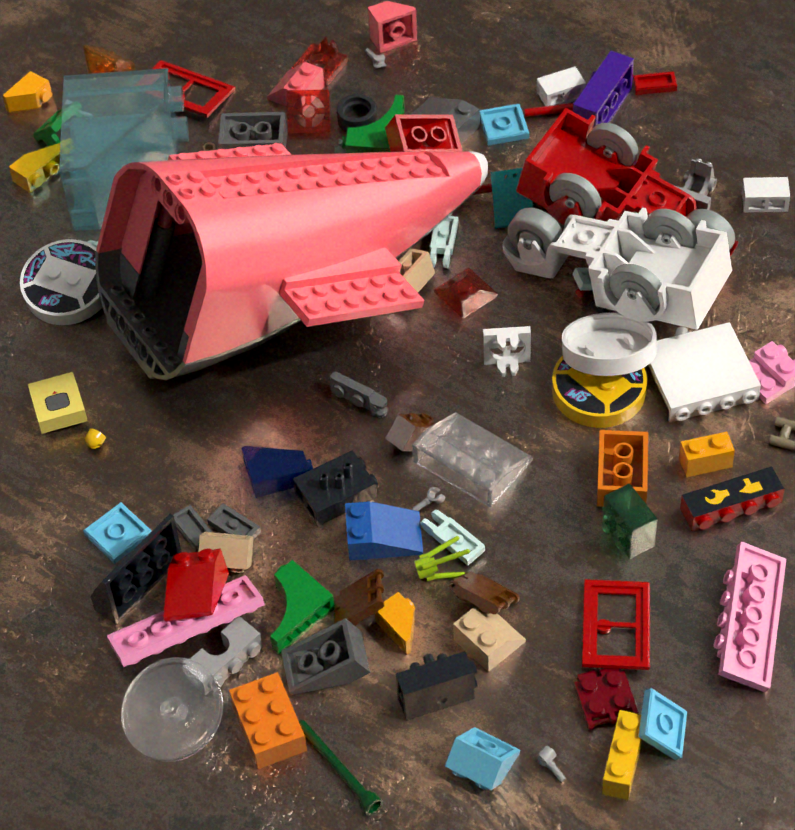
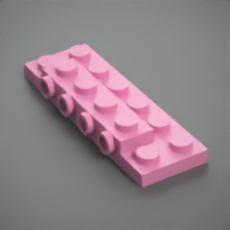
M740 542L736 547L734 567L731 570H727L723 578V583L727 585V590L723 592L720 599V605L724 606V611L718 617L717 626L721 627V632L714 641V648L718 649L717 657L721 658L718 675L766 692L770 689L786 559Z
M245 575L224 585L215 611L211 616L165 622L163 618L164 611L111 633L107 635V638L121 664L125 667L136 664L141 659L152 654L161 653L170 646L181 644L195 635L206 633L211 628L220 624L229 623L234 618L245 613L254 612L265 604L261 594Z

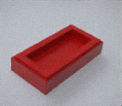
M674 71L633 75L632 83L635 95L677 91Z

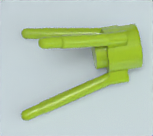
M455 536L428 553L419 555L420 559L414 560L420 580L427 578L429 582L435 579L456 578L465 574L464 572L434 574V572L438 571L437 565L470 553L469 549H465L436 560L432 557L460 539L459 536Z

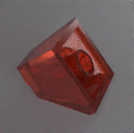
M467 268L434 289V293L462 319L498 297V293L470 268Z

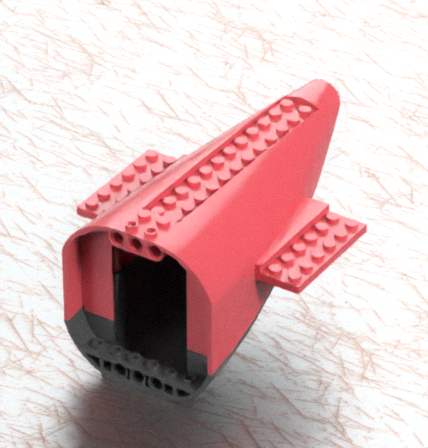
M274 143L271 145L169 155L166 161L129 163L123 166L114 176L95 254L96 280L102 307L107 317L106 322L150 379L167 380L204 369L256 348L301 322L309 327L422 308L425 300L399 273L402 265L397 259L421 241L480 188L488 174L487 159L483 154L473 151L291 155L284 145Z

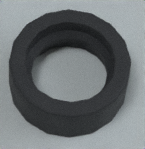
M348 95L341 99L336 107L338 124L345 131L348 130V127L366 126L377 121L376 103L367 95ZM355 109L369 112L361 118H351L345 115L347 112Z

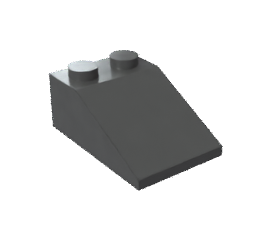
M430 97L411 114L453 115L461 144L480 128V109L464 100Z
M285 112L221 113L218 140L220 148L232 149L255 145H271L274 143L282 144L286 148L287 123Z
M346 618L281 651L289 693L292 695L349 684L371 673L362 633Z

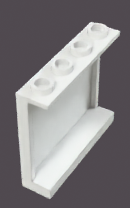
M730 322L657 340L656 356L648 366L669 409L668 420L670 423L759 400L761 384Z

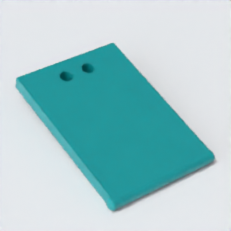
M523 168L491 172L495 229L508 227L516 213L521 209L533 208L532 200L516 192Z

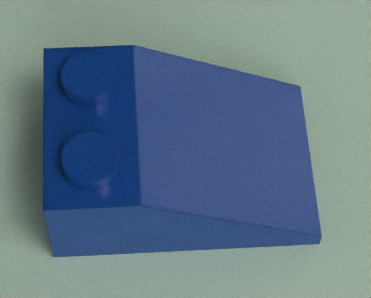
M370 501L345 503L349 561L423 554L419 511Z

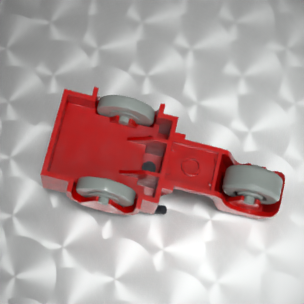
M565 108L524 162L516 192L544 207L553 218L565 225L569 215H578L607 222L609 219L619 221L624 211L639 213L642 208H646L647 215L649 216L654 210L670 209L688 218L695 228H697L701 220L706 221L707 228L727 232L730 256L739 244L738 241H735V233L732 226L724 217L711 210L696 209L694 197L660 178V173L655 171L658 159L648 154L650 149L648 145L644 147L639 155L638 146L634 138L620 126L612 123H600L593 128L596 118L594 115H591L587 120Z

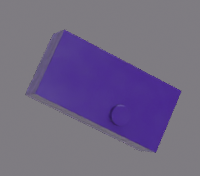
M610 51L597 71H593L590 81L574 102L573 112L587 120L591 115L596 116L593 128L600 123H609L632 90L634 58Z

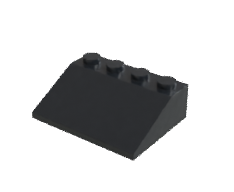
M169 514L101 581L90 596L94 610L117 625L168 573L173 556L182 552L175 519L172 514Z

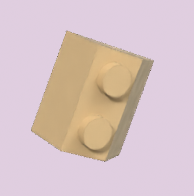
M478 608L471 609L453 624L454 641L488 672L526 642V639L500 615L485 613Z

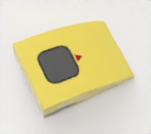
M73 372L28 384L42 434L88 421Z

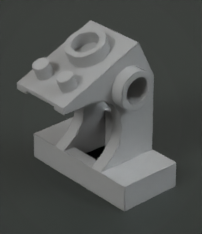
M699 158L696 160L692 159L690 170L686 171L683 178L684 187H676L694 197L696 209L710 210L711 197L707 195L709 191L713 192L717 179L714 177L712 163H703ZM691 189L699 191L700 193L691 191Z

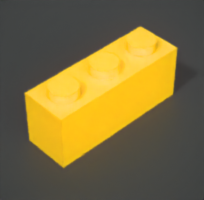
M619 711L603 778L602 795L629 800L642 739L639 738L641 714Z

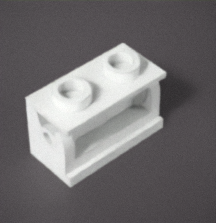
M576 67L537 78V95L540 96L545 106L574 102L586 87V82Z
M788 177L743 178V212H788L790 202Z

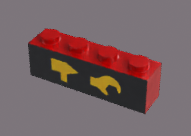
M771 466L682 494L680 510L691 531L703 530L720 522H729L736 517L745 514L751 515L758 510L767 507L773 508L782 503L785 488Z

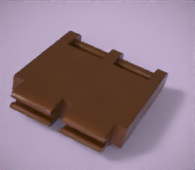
M382 569L372 571L340 591V595L334 598V624L346 618L356 626L360 621L370 615H375L384 607V600L382 599L384 585L381 584L384 571Z
M467 572L451 580L450 582L453 584L449 585V588L454 591L458 599L473 603L478 606L480 611L485 613L497 614L501 608L506 609L510 606V603L515 604L520 600V596L517 593L479 573Z

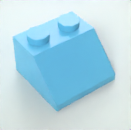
M474 727L455 738L445 767L451 769L452 773L458 777H467L475 781V784L482 789L492 790L502 783L518 757L520 749Z

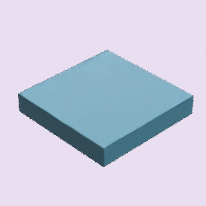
M520 104L480 110V123L488 146L529 139V130Z
M120 502L85 528L83 532L101 552L116 564L133 551L152 530Z
M652 688L645 690L639 738L674 760L682 758L687 711Z

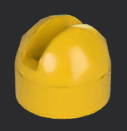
M90 428L86 434L85 442L91 449H97L103 445L106 436L100 431Z

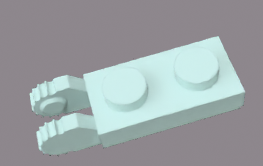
M456 216L447 217L433 229L430 245V258L433 267H435L437 262V254H444L443 268H449L459 222Z
M437 509L431 515L440 526L437 527L426 518L420 523L423 530L441 544L455 536H459L460 539L447 547V549L452 553L469 549V554L459 557L467 566L485 551V546L482 542L451 517L448 518Z

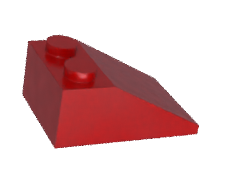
M394 115L385 127L391 152H463L453 115Z
M207 548L192 553L181 552L173 556L167 575L163 616L165 622L213 615L229 575L221 548L213 550Z

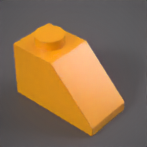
M30 71L2 96L6 111L14 112L41 107L52 97V92L48 80Z
M397 592L384 601V607L375 614V621L401 650L408 655L411 653L415 606L409 598H404Z

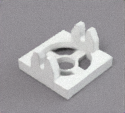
M530 326L483 329L484 365L497 364V370L502 377L506 374V367H510L512 376H515L518 371V363L530 362ZM507 341L510 342L509 346H506ZM517 347H524L519 353H510L511 350H516ZM499 348L503 351V354H494L490 349Z

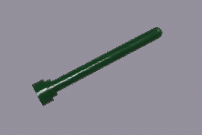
M299 720L305 737L359 797L360 808L365 814L372 815L377 812L383 804V800L378 794L370 790L367 791L305 720Z

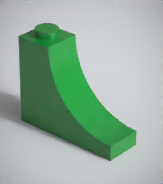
M395 95L391 108L379 120L366 126L348 127L347 136H343L342 149H346V153L391 152L385 127L394 115H404V95Z
M293 560L279 567L274 574L276 589L282 594L287 604L281 624L270 635L272 649L278 655L334 610L333 595Z

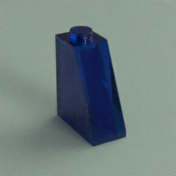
M253 446L241 447L243 461L255 498L294 488L293 478L313 469L311 459L306 460L304 452L301 450Z

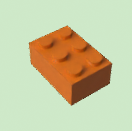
M600 430L597 506L646 508L648 432Z
M278 672L229 690L232 707L257 769L307 751L304 732Z

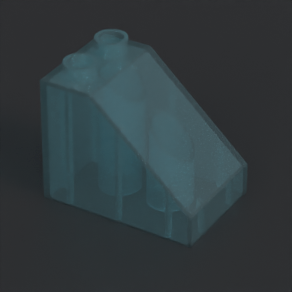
M168 68L64 76L59 171L74 231L102 228L114 176L123 166L133 162L166 161L169 155L178 154V143L189 142L187 116L176 117L175 113L184 111L182 85L171 86Z

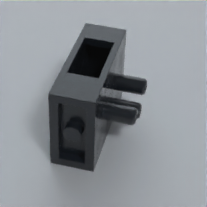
M353 450L293 478L295 494L317 527L345 514V503L369 502L377 498V479L373 474L367 472L364 460L361 457L358 458Z
M465 651L448 657L446 654L441 653L437 656L436 661L432 654H426L423 657L425 664L420 665L418 662H413L410 665V669L396 673L397 698L406 721L475 699L474 688L478 687L475 678L477 669L473 659L469 660Z

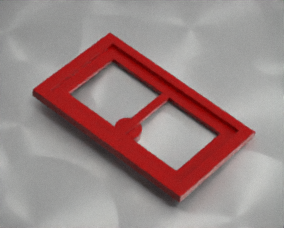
M162 60L132 87L134 92L206 118L235 90V86ZM165 72L189 80L173 95L150 88ZM193 83L218 91L204 106L186 101L184 94Z
M584 580L582 667L650 669L649 582ZM598 594L636 595V623L610 622L607 619L597 621ZM611 627L636 628L635 656L597 655V632L607 634L611 631Z

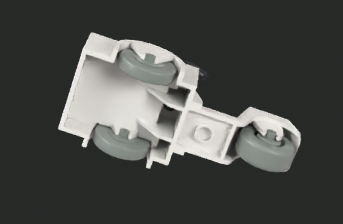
M524 208L518 211L510 222L507 229L508 235L503 241V253L516 271L545 278H554L569 255L586 259L594 299L590 302L589 306L598 314L620 313L636 321L649 322L657 320L698 330L732 272L727 232L707 228L706 221L701 220L697 228H695L688 218L670 209H657L651 212L649 216L647 215L646 208H642L639 213L624 211L619 221L609 219L607 222L578 215H569L562 231L559 223L548 213L536 208Z

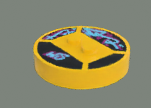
M562 356L553 370L552 395L554 402L567 418L580 425L593 428H607L620 425L633 418L640 411L646 397L647 375L645 368L623 375H591L570 367Z

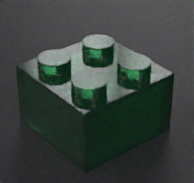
M630 483L605 495L604 507L602 508V527L606 534H611L614 538L617 548L621 552H625L628 558L631 559L654 547L657 517Z

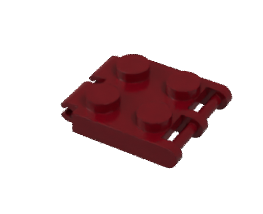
M603 668L599 669L600 677H597L595 670L577 674L578 682L574 683V688L588 730L594 729L596 725L605 723L617 724L618 715L615 716V714L619 713L620 710H630L631 713L639 714L625 671L619 672V669ZM608 715V718L592 721V719Z

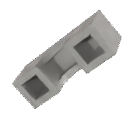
M240 616L221 631L223 645L228 649L225 653L214 656L201 649L183 665L186 678L207 696L213 690H218L231 674L237 673L242 665L250 657H255L263 647L260 633Z

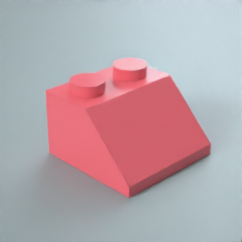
M390 1L368 7L370 39L380 53L417 41L415 7Z
M303 62L288 70L267 96V100L304 113L324 88L323 68Z

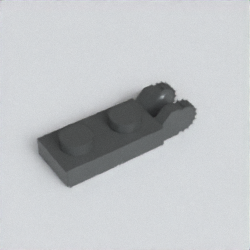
M337 371L331 374L330 390L336 396L344 397L358 407L369 409L371 415L377 416L379 419L387 416V400L384 396Z

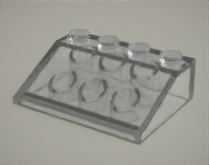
M456 412L427 428L412 444L413 462L490 508L533 460L531 455Z

